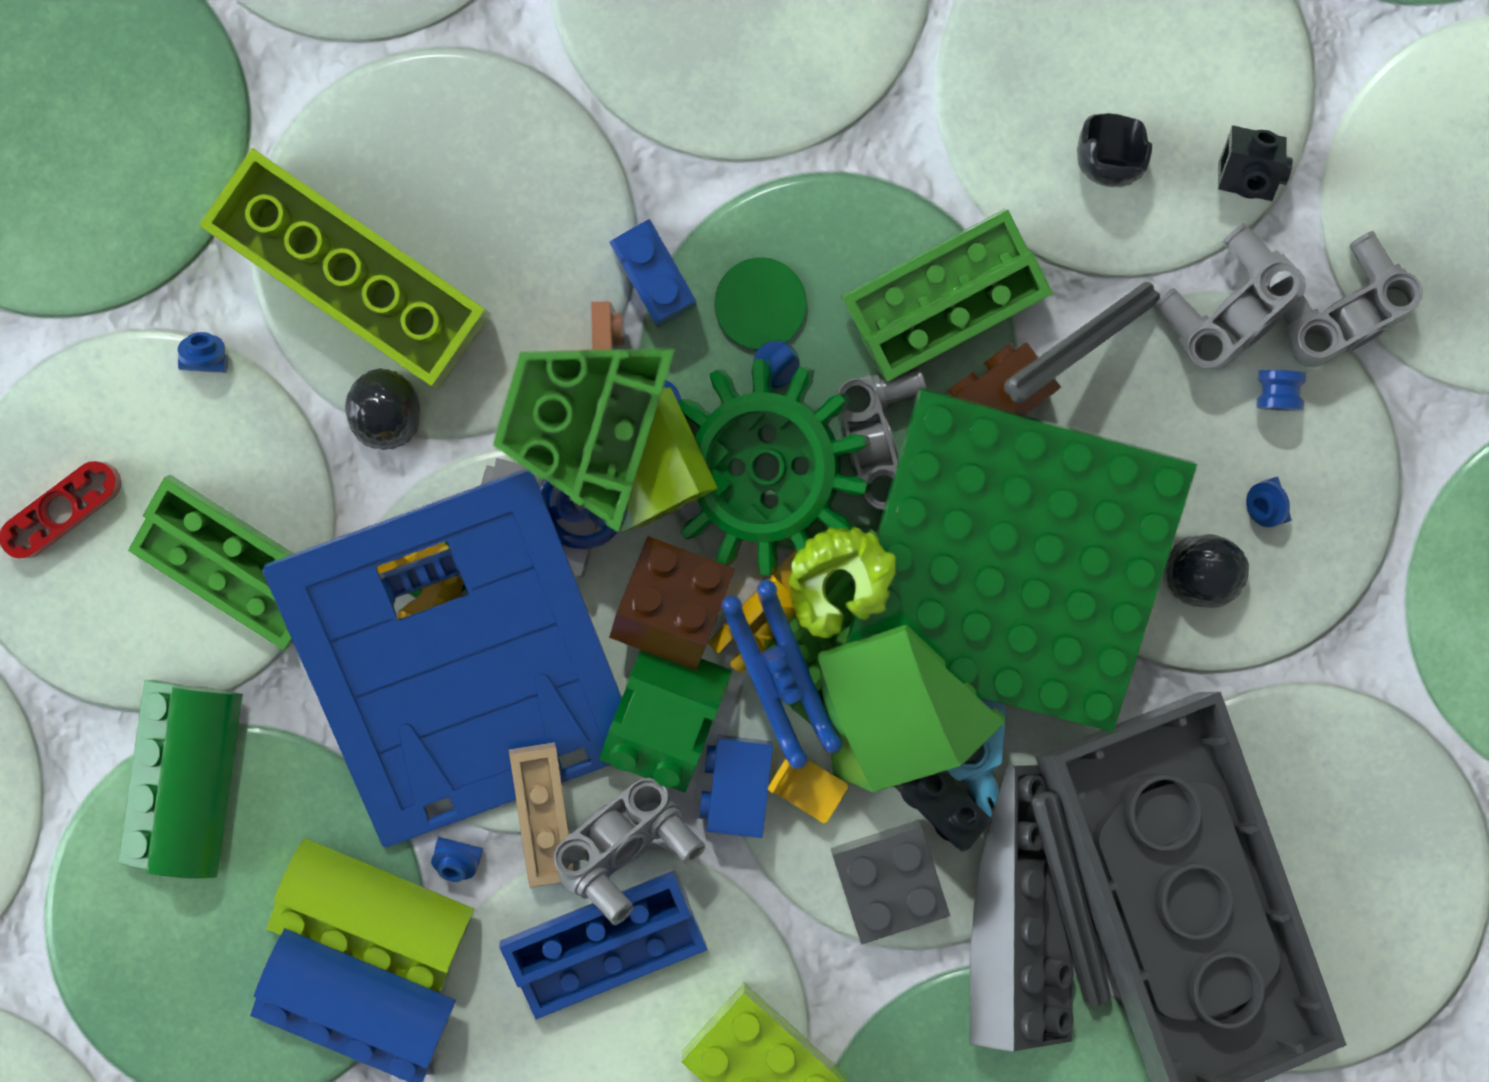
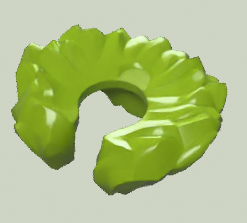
M829 527L826 532L817 533L814 538L807 539L805 547L800 549L792 560V574L788 583L791 590L790 598L793 601L792 607L798 624L808 629L812 635L822 638H829L833 634H840L844 618L843 613L829 602L825 594L827 578L831 573L839 569L847 570L855 579L856 592L854 601H850L846 605L857 617L867 620L871 614L883 612L886 609L885 604L889 597L888 586L895 575L896 557L884 551L879 544L878 538L872 532L864 533L856 527H853L851 531L845 528L835 529Z

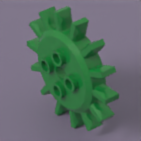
M754 359L751 370L753 380L752 393L739 395L728 373L725 370L717 369L709 375L712 387L718 394L722 405L710 414L698 402L693 400L680 399L678 402L685 418L699 427L695 440L718 488L697 499L702 510L698 515L686 522L680 534L685 540L703 535L712 523L725 531V538L717 551L716 562L730 566L738 557L743 540L757 542V564L760 575H772L776 573L778 566V540L790 538L796 552L805 547L806 540L811 538L808 529L817 521H821L828 528H845L850 531L853 529L854 526L848 518L836 512L830 505L834 500L837 490L851 495L865 494L871 492L872 483L862 477L842 475L840 456L845 453L860 452L871 445L869 435L851 434L840 440L835 439L828 424L833 418L843 413L851 402L846 394H837L828 398L817 411L804 402L806 393L813 383L815 370L800 366L792 376L788 392L786 394L774 393L772 391L773 371L770 360ZM766 425H771L776 430V437L770 443L766 442L762 437V430ZM765 453L774 455L779 462V472L772 480H765L760 477L756 469L759 457ZM799 457H804L809 462V470L803 475L799 474L795 469V462ZM737 458L741 459L745 464V471L741 476L735 475L731 469L732 462ZM769 490L774 491L778 496V503L774 508L768 507L764 502V495Z

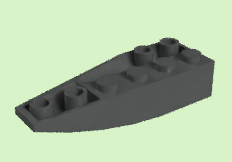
M1038 765L1007 766L992 813V821L988 829L973 911L970 947V1045L1014 1052L1072 1041L1074 1021L1072 1014V981L1074 977L1072 952L1032 805L1034 796L1047 792Z

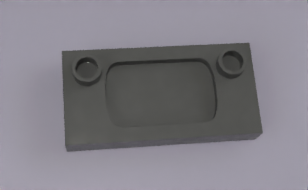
M1221 691L1192 694L1118 723L1114 730H1100L1035 756L1047 791H1052L1060 798L1087 904L1151 1082H1263L1347 1045Z

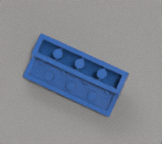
M675 870L621 891L631 901L634 908L631 914L617 925H613L596 905L591 903L500 940L499 948L517 987H521L535 1020L707 951L706 941L689 904L688 895Z
M284 928L254 993L256 999L250 1016L407 1082H423L456 1000Z

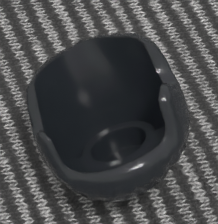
M1112 113L1093 114L1087 117L1080 132L1077 146V159L1081 172L1089 180L1106 187L1120 188L1131 185L1133 182L1141 179L1148 169L1152 154V143L1148 142L1144 123L1135 118Z
M379 368L362 374L352 384L346 397L345 412L349 427L358 441L373 449L387 450L403 446L416 434L419 425L420 405L417 394L407 379L396 371Z
M1214 534L1189 537L1175 545L1174 549L1170 552L1168 567L1166 568L1167 582L1173 595L1184 604L1206 608L1223 607L1237 598L1246 586L1249 577V562L1239 546L1225 537Z

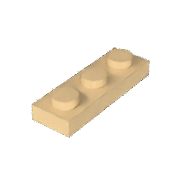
M555 742L509 749L529 888L560 883L561 880L554 863V853L557 846L569 836ZM573 863L570 864L568 870L574 871Z

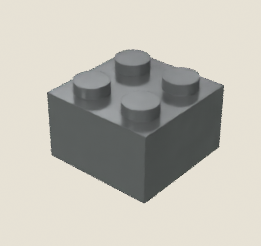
M918 820L830 848L861 945L951 916L922 826Z

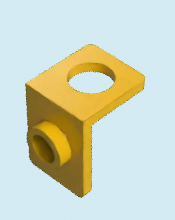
M785 759L767 790L779 795L820 822L827 823L849 789V786L846 782L809 759L806 766L802 769L793 768Z

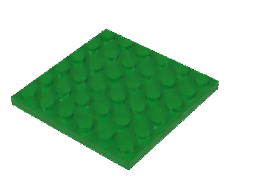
M919 387L876 536L884 551L896 557L895 575L888 586L889 597L885 604L886 609L881 613L871 614L867 620L861 619L854 614L845 644L907 625L946 661V668L962 683L968 682L976 689L977 697L1106 731L1114 730L1198 464L1188 459Z

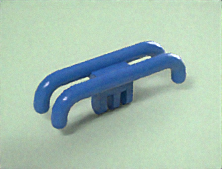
M764 580L758 584L757 594L778 644L777 646L760 652L743 612L742 602L738 597L727 596L722 602V608L778 743L789 764L795 769H802L807 764V755L795 735L780 697L786 704H792L799 700L802 701L812 727L827 752L837 753L840 751L842 741L828 717L777 595V586L771 580Z

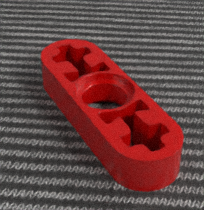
M91 461L83 464L2 526L0 530V545L2 549L14 558H32L39 555L117 496L121 488L119 472L114 466L106 462ZM91 472L106 474L107 479L103 482L106 490L103 493L99 490H92L80 498L75 492L70 490L72 485H74L75 490L79 491L88 487L92 483ZM60 496L68 499L72 505L71 517L61 524L52 520L49 515L50 503L53 499ZM82 499L88 502V506L85 508ZM37 513L39 521L46 528L50 529L51 533L48 535L46 529H39L28 538L31 544L30 547L16 546L14 541L19 537L16 529L28 530L37 525L39 521L33 517Z

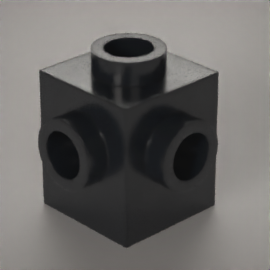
M1232 125L1218 162V190L1236 193L1248 199L1259 198L1273 201L1279 184H1287L1292 170L1293 158L1287 157V137L1276 135L1269 130H1252Z

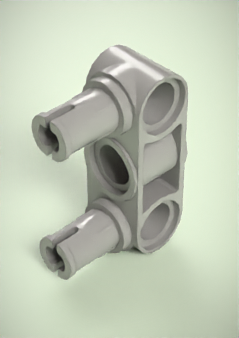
M1244 223L1234 229L1226 237L1224 243L1251 271L1249 274L1251 279L1226 298L1213 315L1201 317L1175 288L1168 291L1154 305L1168 323L1180 334L1179 341L1182 344V348L1187 352L1192 362L1199 367L1217 370L1229 365L1245 349L1261 339L1278 322L1280 317L1300 300L1305 292L1306 283L1302 272L1284 254H1280L1277 250L1271 252ZM1282 271L1290 272L1294 279L1292 290L1285 296L1273 295L1270 289V282L1273 276ZM1216 335L1222 341V353L1217 359L1206 361L1201 355V344L1207 337Z
M1374 231L1362 235L1349 245L1369 278L1367 282L1368 287L1361 288L1343 297L1321 313L1318 309L1312 310L1303 295L1283 315L1288 323L1285 329L1288 332L1287 337L1292 343L1291 350L1293 356L1300 364L1316 368L1346 352L1353 351L1374 340L1389 328L1404 321L1419 305L1423 295L1420 281L1414 275L1408 273L1405 268L1402 269L1400 264H1393ZM1293 276L1286 277L1270 287L1273 295L1285 296L1294 285ZM1393 288L1403 291L1407 296L1408 305L1403 307L1393 305L1387 298V290ZM1310 333L1321 335L1326 341L1327 350L1315 352L1309 349L1304 340L1305 335Z
M920 367L913 368L889 382L884 377L879 378L878 374L851 378L845 381L837 390L836 395L844 394L846 390L857 387L864 390L869 399L868 407L863 412L854 413L846 408L843 413L838 415L842 428V439L851 434L869 435L871 445L860 452L847 453L852 471L856 477H862L872 482L875 477L883 475L893 480L898 463V453L888 420L884 416L883 411L888 410L889 404L917 396L919 387L926 389ZM871 493L861 494L864 501L872 508L878 510L885 508L886 502L877 501Z
M643 778L630 785L610 803L596 810L583 825L565 838L555 850L554 863L565 889L580 895L583 899L589 898L613 925H617L631 914L634 906L609 879L610 875L631 862L654 839L661 838L685 865L693 863L702 855L705 850V844L681 820L682 813L668 796L666 787L658 784L653 778ZM647 802H657L660 804L653 811L645 812L640 810V807ZM577 860L588 861L585 868L579 871L568 870L570 864Z

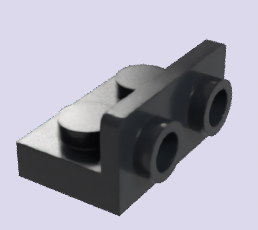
M944 772L894 786L901 793L903 800L910 807L917 809L934 826L935 831L941 838L951 842L961 852L970 849L992 821Z

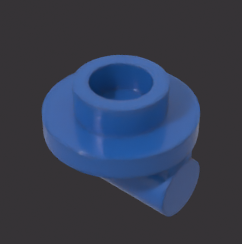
M196 332L179 343L177 348L179 370L227 372L228 356L225 354L224 342L219 337L207 332Z
M783 341L765 343L754 356V359L770 360L773 371L772 387H782L789 384L792 376L800 367V360L796 350L790 344Z
M1278 476L1263 480L1251 487L1247 494L1246 506L1249 515L1257 524L1269 528L1292 521L1289 512V498L1281 487Z
M438 837L431 864L445 880L451 882L467 880L476 874L483 848Z

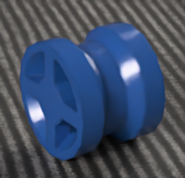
M1288 370L1259 371L1258 381L1262 384V395L1257 398L1256 408L1278 411L1304 410V400L1300 397V387L1306 382L1305 372Z

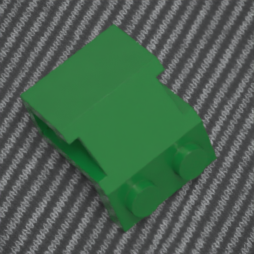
M640 650L608 731L599 760L613 765L619 770L628 771L644 778H653L661 786L686 793L732 670L701 658L697 671Z

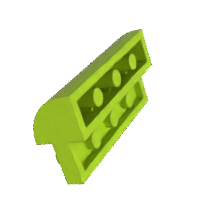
M304 838L295 851L273 900L275 905L266 930L281 935L285 928L441 993L475 908Z

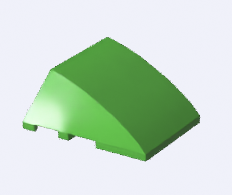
M675 349L520 351L493 446L540 479H545L570 496L573 502L579 506L583 505L606 521V525L619 532Z
M907 625L819 653L818 661L824 707L837 735L842 741L840 751L831 753L833 775L871 792H877L961 766L1005 724V716L996 708L991 710L976 696V689L970 683H962L946 668V661Z

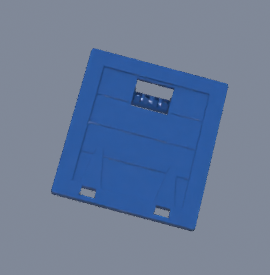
M528 469L520 470L278 559L264 566L263 574L383 847H390L515 801L516 796L509 749L555 742L561 783L610 766V764L600 761L599 757L622 695L535 474ZM445 541L449 544V549L381 574L378 572L377 566ZM461 575L469 593L468 595L400 620L398 619L393 607L395 598ZM581 748L585 749L588 760L562 769L559 756ZM448 797L450 798L455 809L428 818L426 805Z

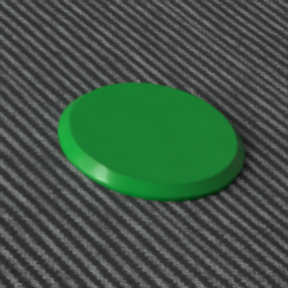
M751 258L736 264L723 276L715 294V313L721 328L734 342L750 349L758 350L762 345L770 341L787 342L799 330L806 314V293L801 280L787 265L771 258Z

